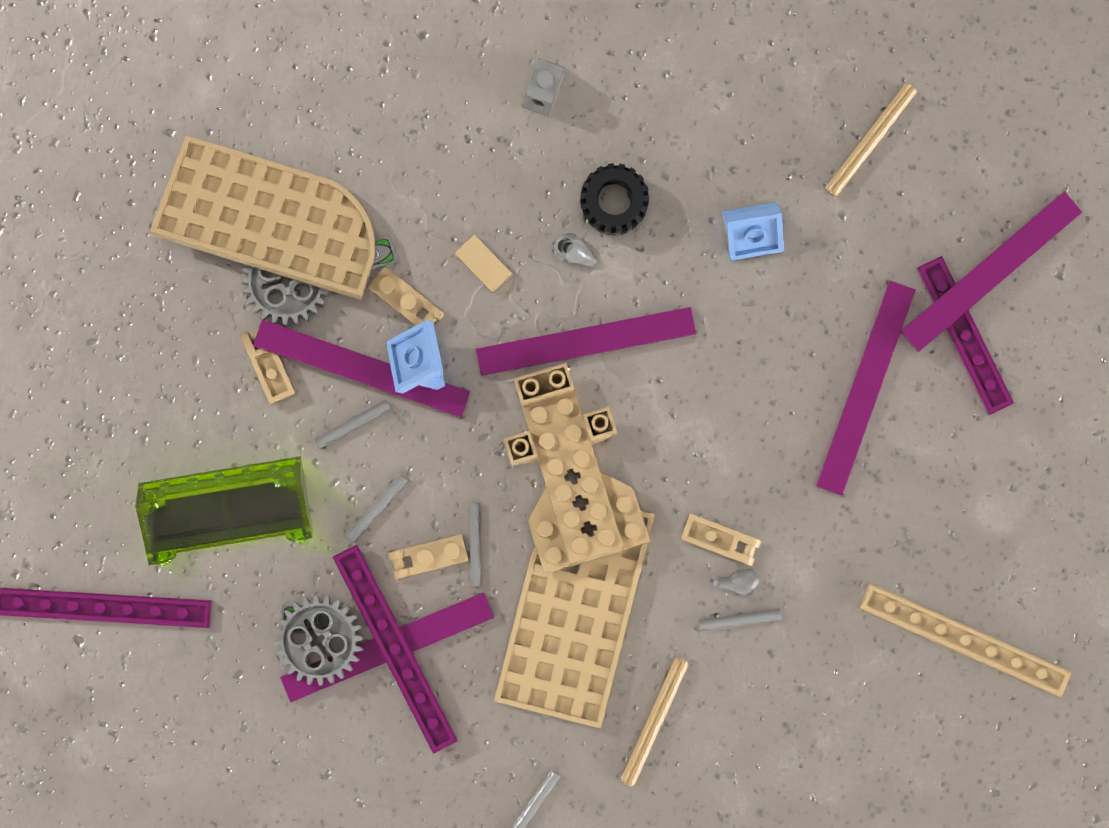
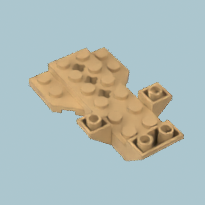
M567 363L514 378L528 431L504 438L503 440L511 466L538 462L546 488L528 519V524L544 574L650 542L634 489L601 472L592 445L617 434L610 408H602L582 416ZM573 472L574 475L580 476L577 479V484L572 485L571 481H565L568 473ZM578 498L588 502L583 511H580L579 507L573 506ZM590 524L591 527H596L597 531H593L594 536L589 537L587 533L582 534L581 530L585 529L584 525Z

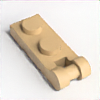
M387 267L381 270L368 287L415 326L425 320L435 323L437 319L440 320L445 315ZM422 308L429 312L423 320L417 317Z
M258 330L252 333L247 331L240 334V337L269 404L272 405L296 394L280 356L262 349L256 350L253 344Z
M691 513L688 516L680 538L683 541L749 566L753 565L755 559L752 557L755 549L759 548L761 544L759 539ZM738 541L746 544L743 553L735 551Z
M462 534L387 553L389 561L393 562L395 571L392 573L394 580L469 561ZM411 556L413 567L405 568L403 558Z

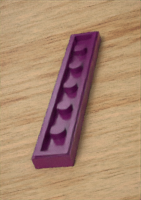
M942 256L916 268L933 303L956 284ZM967 310L946 330L989 416L1014 404L969 310Z

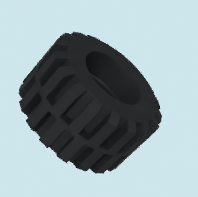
M610 163L605 167L600 166L596 168V171L591 172L587 180L584 181L580 196L583 216L588 220L589 225L597 228L603 234L606 232L610 233V235H616L617 233L622 235L631 229H635L644 219L649 204L648 187L644 183V178L641 174L638 175L635 169L632 167L629 169L624 164L614 165V163ZM617 184L628 190L631 196V203L624 213L612 215L601 209L598 196L605 186Z

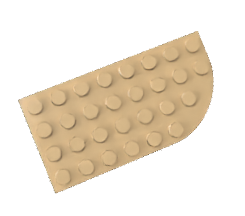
M185 135L150 229L151 236L360 300L375 257L374 233L365 210L359 201L337 182Z
M585 506L580 508V511L585 510ZM641 511L648 536H650L655 514ZM590 524L584 525L585 529L581 530L582 534L587 533L589 537L594 536L593 531H597L596 527H591ZM648 543L547 574L543 572L536 546H534L494 702L601 729Z

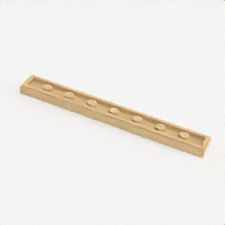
M869 583L859 605V609L1058 697H1062L1072 672L871 583Z

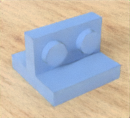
M776 202L722 211L730 261L784 252L782 212L780 205L777 206Z
M425 320L386 341L395 392L405 393L418 385L435 390L445 386L433 322Z

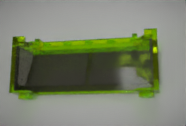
M301 456L138 483L135 508L149 565H168L177 556V553L282 535H285L286 539L293 543H302L307 539L313 538L312 519Z

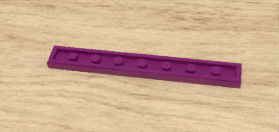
M1064 191L903 328L900 333L917 353L920 352L1079 216L1082 211Z
M891 280L889 281L816 487L841 496L843 495L916 289Z
M691 307L477 348L476 352L481 376L695 335L696 330Z
M265 320L261 321L253 344L256 348L459 418L463 415L470 391L447 383L438 390L418 385L405 393L395 392L391 365L389 363Z
M356 544L333 556L334 562L432 753L434 754L454 744L458 739L360 548Z
M0 588V615L199 628H210L212 600Z
M483 592L400 628L413 652L493 619L494 616ZM373 638L358 644V646L363 648V651H355L354 655L360 660L358 662H349L353 668L352 671L342 669L344 678L341 679L334 674V683H330L327 677H325L324 683L319 686L317 678H314L312 684L308 685L307 676L297 681V671L290 675L281 676L280 678L290 703L386 663L375 639ZM332 656L327 657L330 662L333 661ZM321 660L310 665L318 667L321 664Z

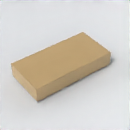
M475 235L455 252V255L492 293L512 275Z

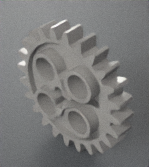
M252 266L251 268H242V272L248 275V277L242 278L241 284L249 286L242 290V294L251 295L246 300V304H256L253 308V313L256 314L262 311V320H266L271 316L272 323L274 324L277 323L278 319H282L283 326L286 327L288 319H292L296 326L300 316L307 322V313L309 311L317 315L315 305L324 306V301L320 296L329 295V291L324 288L288 277L287 279L290 281L289 287H284L281 282L282 277L285 276L275 274L272 278H266L261 274L262 269ZM276 284L274 286L269 287L268 289L261 288L263 285ZM299 286H306L310 290L309 295L304 298L298 297L294 292ZM274 292L280 293L283 296V300L279 304H272L268 301L269 295Z
M316 595L311 604L309 599L305 597L303 598L302 607L297 602H294V612L290 610L284 611L288 617L287 620H278L283 629L274 630V633L281 636V640L273 642V644L281 646V650L276 652L275 655H284L285 659L280 665L289 664L291 666L288 670V675L297 671V681L307 676V684L311 685L314 678H317L318 684L321 686L324 683V678L327 677L330 683H334V674L341 679L344 678L342 669L352 671L353 668L349 662H358L360 660L354 653L355 651H363L361 646L356 645L357 641L364 639V636L356 635V631L361 629L362 625H353L352 622L357 618V615L348 617L347 613L350 607L347 606L342 610L339 609L340 600L335 601L331 605L330 596H326L323 603H321L319 596ZM321 613L326 614L330 620L329 626L326 629H321L316 624V618ZM305 619L309 620L316 635H323L325 637L322 644L333 657L332 662L328 660L320 645L315 646L313 644L316 638L304 623ZM298 628L306 633V640L303 644H298L293 639V633ZM334 637H340L344 640L345 647L341 652H336L331 647V641ZM311 652H317L321 656V664L318 667H313L308 662V656Z

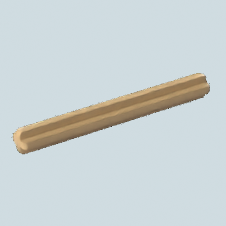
M906 83L828 183L825 188L828 193L835 197L838 196L915 96L917 90L912 85Z
M676 657L621 777V781L629 786L635 785L686 672L688 662Z

